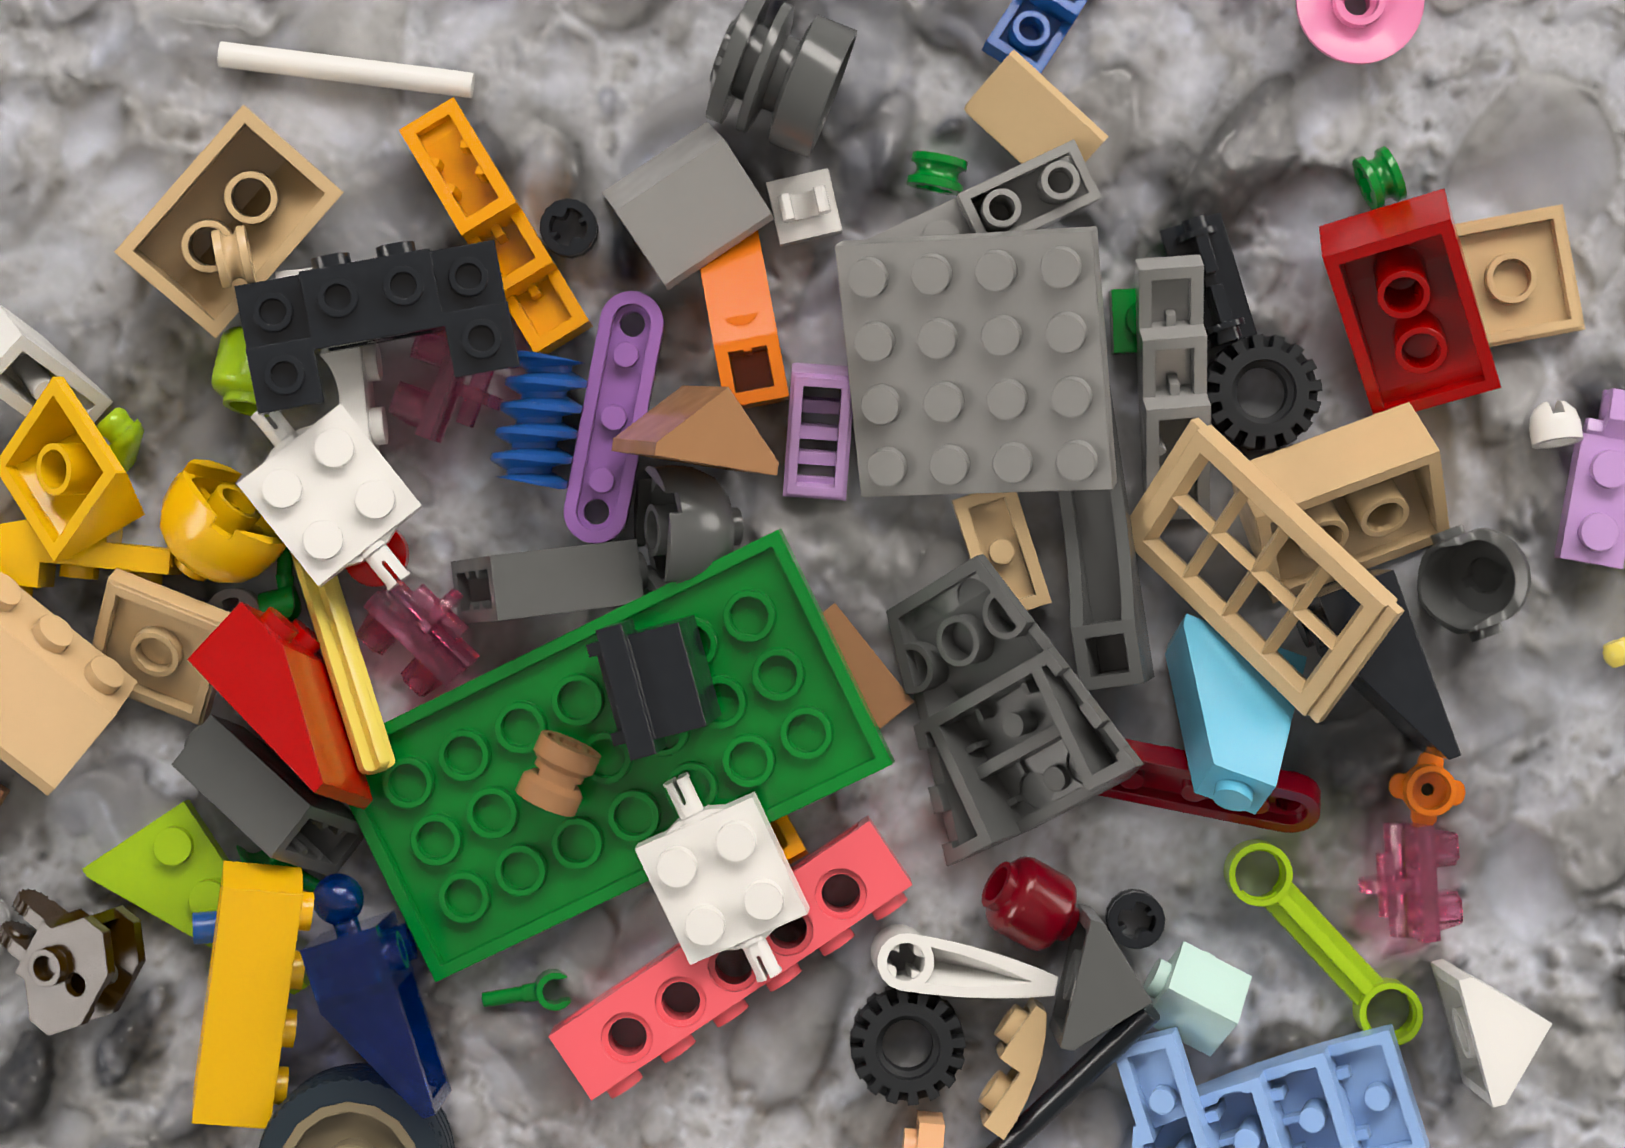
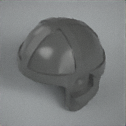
M1461 524L1431 535L1433 545L1421 558L1417 579L1418 598L1425 611L1447 630L1456 634H1469L1472 642L1503 632L1504 630L1500 622L1517 614L1527 601L1530 593V565L1524 552L1508 535L1490 528H1477L1465 533Z

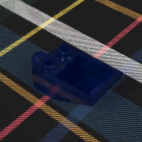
M330 874L321 879L313 891L314 910L323 921L332 924L334 929L321 933L300 950L319 1012L423 1119L436 1115L452 1089L411 964L412 960L418 958L417 947L412 933L406 922L398 924L394 910L359 921L358 915L364 905V892L361 885L356 879L347 874Z

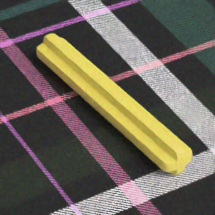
M291 553L358 771L367 775L385 771L394 766L395 757L338 576L336 575L320 588Z

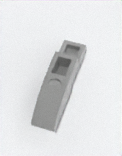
M1073 139L957 194L956 198L869 239L1039 230L1091 205L1102 197Z

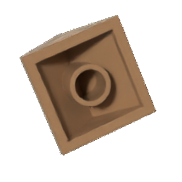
M682 385L614 437L611 450L723 470L777 476L779 466L778 460L729 387Z

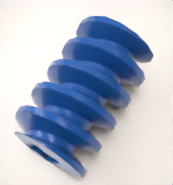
M517 350L520 367L526 370V373L506 377L505 385L520 394L521 399L505 401L500 405V410L515 419L516 424L498 427L495 431V435L511 445V450L491 453L490 460L506 470V475L496 476L498 478L559 490L566 489L569 481L554 473L552 469L554 466L571 464L573 461V456L559 448L557 444L558 441L577 438L578 431L564 423L562 418L563 416L582 413L583 406L569 398L567 393L571 390L587 388L588 381L572 372L573 366L585 363L537 352Z

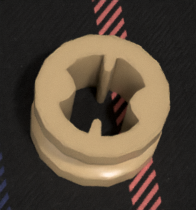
M245 225L236 226L235 232L231 235H224L220 230L211 231L213 250L222 288L232 287L233 281L238 278L244 279L247 284L255 283V270Z

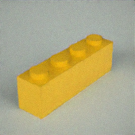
M223 861L193 1086L191 1124L265 1129L272 1116L273 1105H280L287 1098L289 1067L279 1066L281 1048L294 1047L297 1026V1009H288L287 1005L290 989L302 990L306 951L295 950L298 930L310 931L314 908V892L303 891L302 867Z

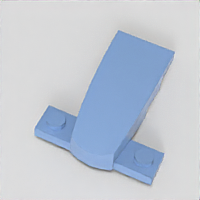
M1392 1024L1297 1049L1227 1073L1197 1086L1195 1085L1178 1027L1143 1035L1116 1060L1135 1120L1132 1148L1430 1147Z

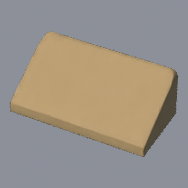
M1015 50L1004 59L964 107L965 112L1021 164L1073 139L1086 163L1109 137Z

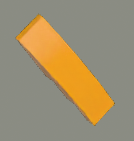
M452 97L399 129L468 244L494 240L509 312L532 351L549 354L592 328L593 325L455 98Z

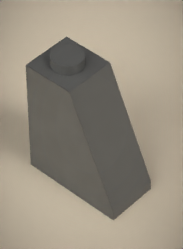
M637 539L490 555L451 562L458 624L502 621L623 606L644 596L643 590L648 582L647 562L644 555L638 552Z
M210 714L203 724L196 727L189 734L185 741L184 749L171 764L270 858L334 878L364 839V835L348 807L340 801L314 793L272 748L243 726Z

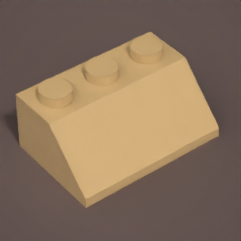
M242 105L114 253L214 338H217L239 313L234 286L244 285L247 282L244 279L238 278L233 281L232 287L222 288L213 250L211 231L220 230L224 235H231L235 232L236 226L245 225L256 282L266 281L344 192L250 108Z
M1410 402L1250 460L1365 569L1433 545L1431 535L1450 529L1440 450ZM1232 483L1233 492L1235 494L1238 488ZM1248 499L1239 512V517L1253 555L1257 559L1278 528V525ZM1289 537L1267 570L1294 595H1298L1319 564ZM1330 575L1325 584L1336 580ZM1266 588L1268 596L1270 597L1272 603L1274 604L1276 602H1279V600Z
M0 572V759L48 796L115 717L138 681L124 671L114 659L104 655L74 631L64 619L54 615L19 587L14 579Z

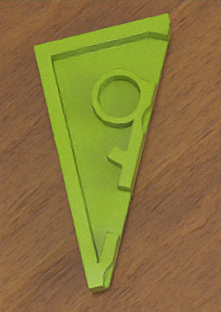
M188 799L82 868V870L89 879L193 937L192 913L217 911L223 861L230 860ZM208 943L205 945L212 948L213 943ZM305 972L302 990L311 984ZM290 989L289 993L295 995L301 990Z

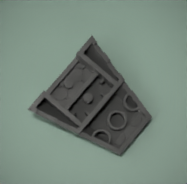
M984 554L973 557L886 611L905 694H914L920 722L913 726L919 750L927 749L935 786L928 787L934 814L942 812L949 842L942 844L946 866L956 864L1039 827L1130 779L1144 765Z

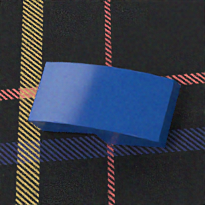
M1012 0L986 40L982 51L1002 63L1015 50L1042 74L1088 0Z

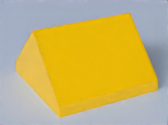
M52 377L1 453L0 478L53 561L57 562L69 559L141 518L145 513L126 471L65 378Z

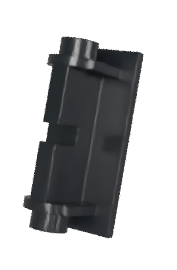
M1221 212L1209 216L1204 214L1182 221L1180 225L1160 230L1159 233L1167 257L1200 254L1203 261V324L1207 333V349L1256 335L1257 331Z

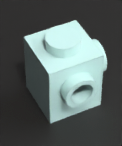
M1183 941L1168 962L1161 958L1155 962L1143 987L1152 1000L1151 1005L1160 1015V1020L1153 1027L1160 1031L1178 1027L1183 1043L1211 1056L1237 1026L1252 976L1221 961L1212 954Z

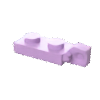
M1612 388L1603 390L1598 419L1585 418L1582 429L1584 439L1574 444L1554 558L1623 569L1625 559V390Z

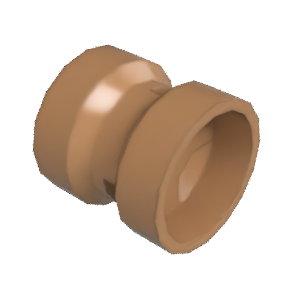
M542 730L534 746V752L537 756L534 764L538 768L524 771L515 791L526 801L546 811L566 817H574L583 799L577 785H581L584 778L594 774L601 755L593 748L572 737L551 730Z

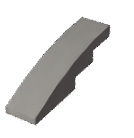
M1200 254L1135 259L1137 370L1143 494L1189 422L1199 417L1207 426L1211 425V404L1207 395V333L1203 324L1204 264ZM1208 461L1188 492L1209 514L1210 461ZM1181 506L1178 507L1171 520L1193 519Z

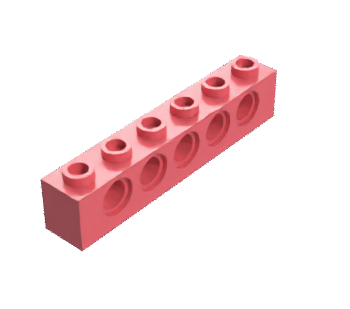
M868 815L791 866L810 908L808 914L802 916L806 922V930L800 938L795 941L785 942L777 939L772 933L766 938L778 965L782 968L778 975L770 979L768 974L766 981L757 982L751 968L743 976H728L718 967L716 958L719 953L690 965L678 942L553 1027L548 1036L591 1101L607 1091L611 1099L626 1092L643 1078L639 1068L657 1056H660L664 1063L678 1057L695 1044L696 1040L692 1033L711 1020H713L717 1027L730 1022L749 1007L744 999L763 985H766L770 992L777 990L802 971L797 962L819 949L823 956L834 952L855 936L850 928L852 925L870 913L878 921L894 912L908 900L903 891L912 886L911 879ZM834 875H848L857 882L859 893L851 904L834 906L824 898L822 894L823 885ZM676 982L688 983L697 990L700 1002L691 1011H675L665 1001V989ZM633 1018L643 1025L647 1039L636 1047L622 1046L613 1037L612 1025L619 1019Z

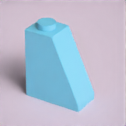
M1186 614L1167 645L1165 657L1194 793L1213 799L1217 805L1224 809L1256 814L1277 785L1295 707L1206 620ZM1279 648L1277 651L1303 675L1307 657Z

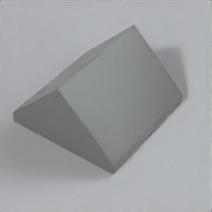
M705 122L602 192L667 290L775 219L725 139L708 122Z

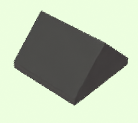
M1078 904L1080 917L1070 937L1049 1025L1060 1048L1071 1051L1076 1050L1152 1003V1000L1104 922L1090 906Z

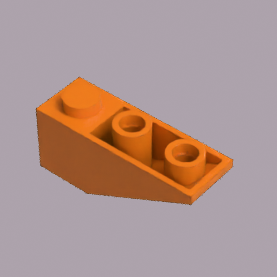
M757 230L700 269L721 387H729L743 409L790 400Z

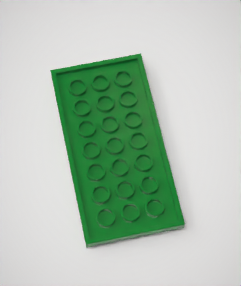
M778 529L713 561L704 572L678 584L670 582L385 722L384 725L395 757V764L380 773L365 774L373 801L365 809L349 805L435 982H438L649 881L637 856L635 847L639 842L668 830L680 818L667 789L663 786L666 781L673 777L677 779L680 774L688 772L703 807L727 804L755 792L771 823L892 765L895 760L782 529ZM695 614L722 715L705 727L666 736V748L655 755L631 761L626 744L613 746L610 734L616 731L617 727L598 657L589 658L586 645L598 640L595 630L611 624L633 619L635 629L638 630ZM542 730H551L572 737L593 748L601 755L594 774L584 778L581 785H577L583 799L574 817H566L546 811L526 801L515 791L522 773L531 768H538L534 764L537 758L534 746Z

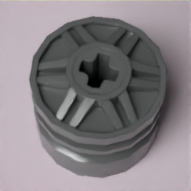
M747 0L741 12L730 23L715 58L710 75V97L706 118L722 124L735 99H739L742 101L736 123L737 131L746 133L756 121L761 110L764 109L773 113L769 129V143L809 158L839 89L854 47L857 30L818 15L800 40L790 36L794 20V5L784 2L770 28L764 25L770 0Z

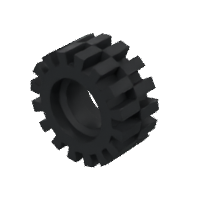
M1251 335L1223 348L1216 354L1217 357L1213 362L1208 364L1207 395L1211 404L1212 426L1233 446L1244 447L1249 451L1275 449L1297 440V436L1302 432H1306L1313 424L1310 420L1320 409L1321 401H1317L1318 392L1322 391L1321 379L1316 380L1313 370L1317 369V366L1313 359L1307 360L1302 354L1304 349L1297 343L1291 345L1285 342V337L1278 335ZM1264 368L1270 370L1279 377L1283 384V403L1279 410L1270 417L1257 418L1251 416L1241 408L1238 402L1237 385L1241 377L1251 369Z
M886 986L884 992L878 995L873 993L866 999L867 1004L862 1009H858L854 1017L853 1028L850 1031L851 1059H853L855 1071L859 1079H863L866 1082L867 1089L875 1096L880 1093L885 1096L887 1102L897 1104L898 1100H904L908 1102V1106L919 1105V1099L929 1097V1100L932 1101L939 1097V1091L945 1086L950 1088L956 1081L955 1074L958 1069L962 1070L965 1060L963 1055L964 1048H966L965 1036L953 1006L947 999L943 1000L939 995L901 991L890 986ZM902 1020H914L921 1023L932 1036L930 1054L922 1063L913 1067L895 1065L886 1057L882 1048L883 1037L888 1028Z

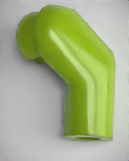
M116 407L98 423L97 429L110 442L109 447L127 472L137 461L144 428L138 418L133 421L125 409Z

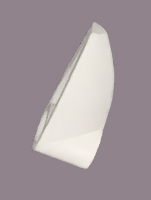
M894 924L882 929L874 937L871 945V960L876 971L890 987L901 991L966 998H1035L1055 996L1058 976L984 949L920 935L914 928L904 924ZM908 943V947L917 955L913 964L905 962V970L896 971V967L888 959V955L891 950L899 952V944Z

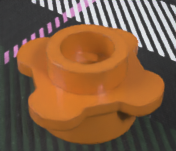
M1426 752L1418 756L1417 764L1405 773H1395L1389 781L1390 794L1404 801L1411 811V821L1420 827L1434 825L1437 816L1446 813L1453 805L1461 804L1466 794L1464 784L1461 781L1455 780L1450 772L1443 768L1444 759ZM1425 783H1430L1433 787L1432 793L1429 795H1424L1421 791Z

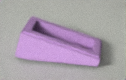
M792 363L783 496L846 501L853 417L848 366ZM803 386L841 389L840 398L803 396ZM801 413L839 415L838 425L801 422ZM800 439L837 441L836 451L799 448ZM798 464L835 466V477L797 474Z

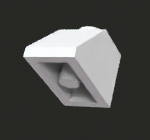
M0 304V399L26 417L52 377H64L92 421L95 422L113 403L110 397L47 339Z

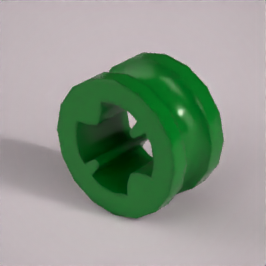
M1383 146L1376 149L1373 159L1367 160L1365 157L1360 156L1353 160L1352 167L1357 185L1366 203L1372 210L1384 207L1386 199L1392 198L1394 201L1399 202L1407 198L1406 184L1402 172L1388 148Z
M913 151L911 161L916 164V171L914 174L908 175L907 185L920 190L957 196V194L963 191V185L959 183L958 176L960 173L967 171V161L936 152Z

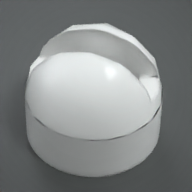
M1557 400L1554 414L1549 403L1542 402L1533 410L1530 416L1529 433L1531 446L1534 449L1559 448L1576 444L1584 439L1579 415L1576 409L1566 401Z

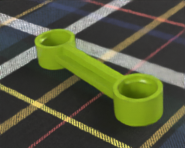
M1260 839L1246 840L1237 844L1227 855L1223 869L1225 882L1231 892L1249 905L1264 907L1353 1002V1017L1361 1031L1372 1029L1367 1019V1008L1376 994L1388 989H1395L1401 994H1405L1409 1004L1408 1017L1405 1023L1394 1032L1399 1046L1412 1040L1419 1032L1423 1022V1007L1418 996L1400 981L1381 977L1292 882V866L1282 850ZM1254 851H1265L1272 854L1279 866V877L1272 890L1263 895L1251 896L1239 889L1235 877L1236 867L1241 858Z

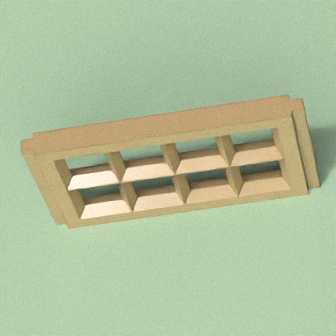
M1199 417L1189 422L1130 515L1135 552L1303 716L1309 715L1317 724L1325 720L1405 611L1397 604L1398 599L1219 431L1212 425L1207 426ZM1208 461L1238 488L1217 521L1188 494ZM1248 499L1278 525V528L1257 559L1227 531ZM1179 506L1208 532L1188 564L1160 538V535ZM1289 537L1319 564L1297 597L1267 570ZM1218 544H1221L1248 570L1227 602L1198 575ZM1330 575L1361 604L1338 636L1308 609ZM1258 581L1288 608V611L1267 640L1238 613ZM1299 620L1329 648L1307 679L1277 651Z

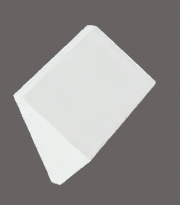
M1439 959L1430 962L1463 1084L1493 1108L1505 1105L1552 1023L1446 960Z

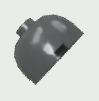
M678 465L648 466L644 470L652 478L639 479L634 503V539H637L638 547L647 545L651 565H647L648 582L646 587L650 592L670 582L678 584L704 572L713 561L733 552V546L740 545L742 542L744 525L740 509L731 506L728 494L715 477L693 467Z

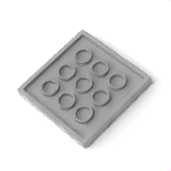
M1097 226L841 241L835 245L861 497L1105 490L1115 487L1117 473Z

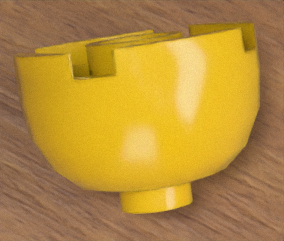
M203 459L189 461L183 471L177 474L170 484L162 500L160 529L168 549L175 556V565L188 577L197 581L208 579L218 583H243L264 572L280 557L286 545L236 484L242 474L231 467Z

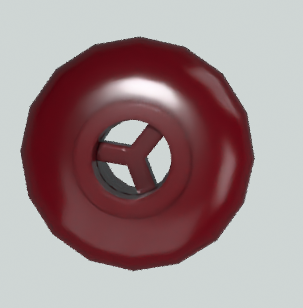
M1023 856L1011 863L1005 861L999 864L989 876L982 892L981 902L986 907V918L989 926L994 931L1027 949L1040 951L1050 947L1056 940L1061 942L1066 940L1073 933L1079 921L1080 910L1076 907L1077 890L1073 881L1068 876L1033 857Z

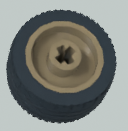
M353 1063L324 1070L300 1084L271 1116L262 1134L259 1148H455L447 1115L440 1103L435 1100L434 1095L423 1084H419L416 1081L417 1079L403 1071L399 1072L395 1070L396 1068L382 1064Z

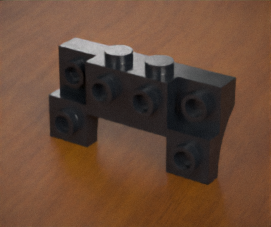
M494 240L430 251V248L416 250L414 241L395 242L376 247L377 258L351 262L349 252L328 254L312 258V269L299 271V275L234 286L258 414L265 415L270 412L313 404H325L316 355L446 332L455 379L508 368H519L520 363Z

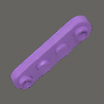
M638 291L619 293L613 296L602 309L564 503V519L568 529L578 539L593 544L609 542L621 534L628 522L640 456L611 451L614 437L649 411L663 340L665 322L661 309L651 297ZM632 313L641 315L645 321L642 333L634 337L625 335L621 329L624 317ZM593 500H602L609 508V516L601 524H593L586 517V508Z

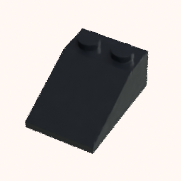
M1366 569L1398 599L1397 604L1405 611L1350 685L1420 751L1448 760L1461 756L1394 570ZM1337 581L1323 585L1308 609L1338 636L1361 604ZM1299 620L1296 625L1305 646L1309 648L1315 645L1318 654L1323 658L1329 648Z

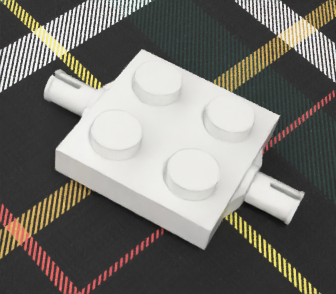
M341 403L313 425L296 431L280 411L268 414L277 425V429H274L264 415H259L258 411H256L251 416L252 421H255L275 447L271 450L266 461L238 482L237 485L314 582L321 588L346 567L365 561L386 585L388 591L399 584L385 568V562L403 582L411 573L405 569L386 544L389 543L396 529L421 510L423 506Z
M689 773L680 774L677 779L673 777L666 781L663 786L667 789L680 818L668 830L639 842L635 847V851L689 964L692 965L724 950H739L743 948L757 982L766 981L768 974L771 979L778 975L782 968L778 965L766 938L777 927L807 915L810 907L756 793L752 792L727 804L703 807L689 778Z

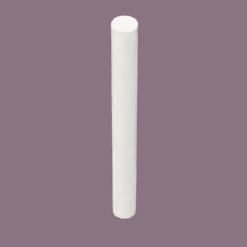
M222 41L218 48V66L223 68L472 98L474 92L475 73Z

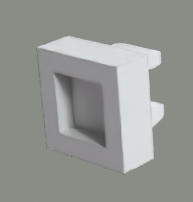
M828 168L766 182L780 247L842 233Z

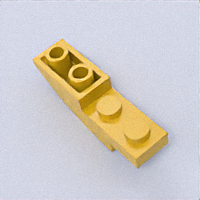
M27 519L0 524V572L14 579L19 587L32 597L33 588L54 587L56 564H60V577L98 580L99 568L114 570L119 568L162 585L163 574H182L174 563L175 556L167 547L122 543L123 528L65 561L54 562Z

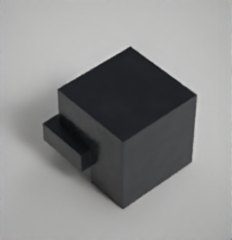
M695 614L638 630L635 629L633 619L611 624L595 630L598 640L586 645L589 658L598 657L617 730L610 734L613 746L626 744L631 761L659 753L667 747L666 736L705 727L722 715Z

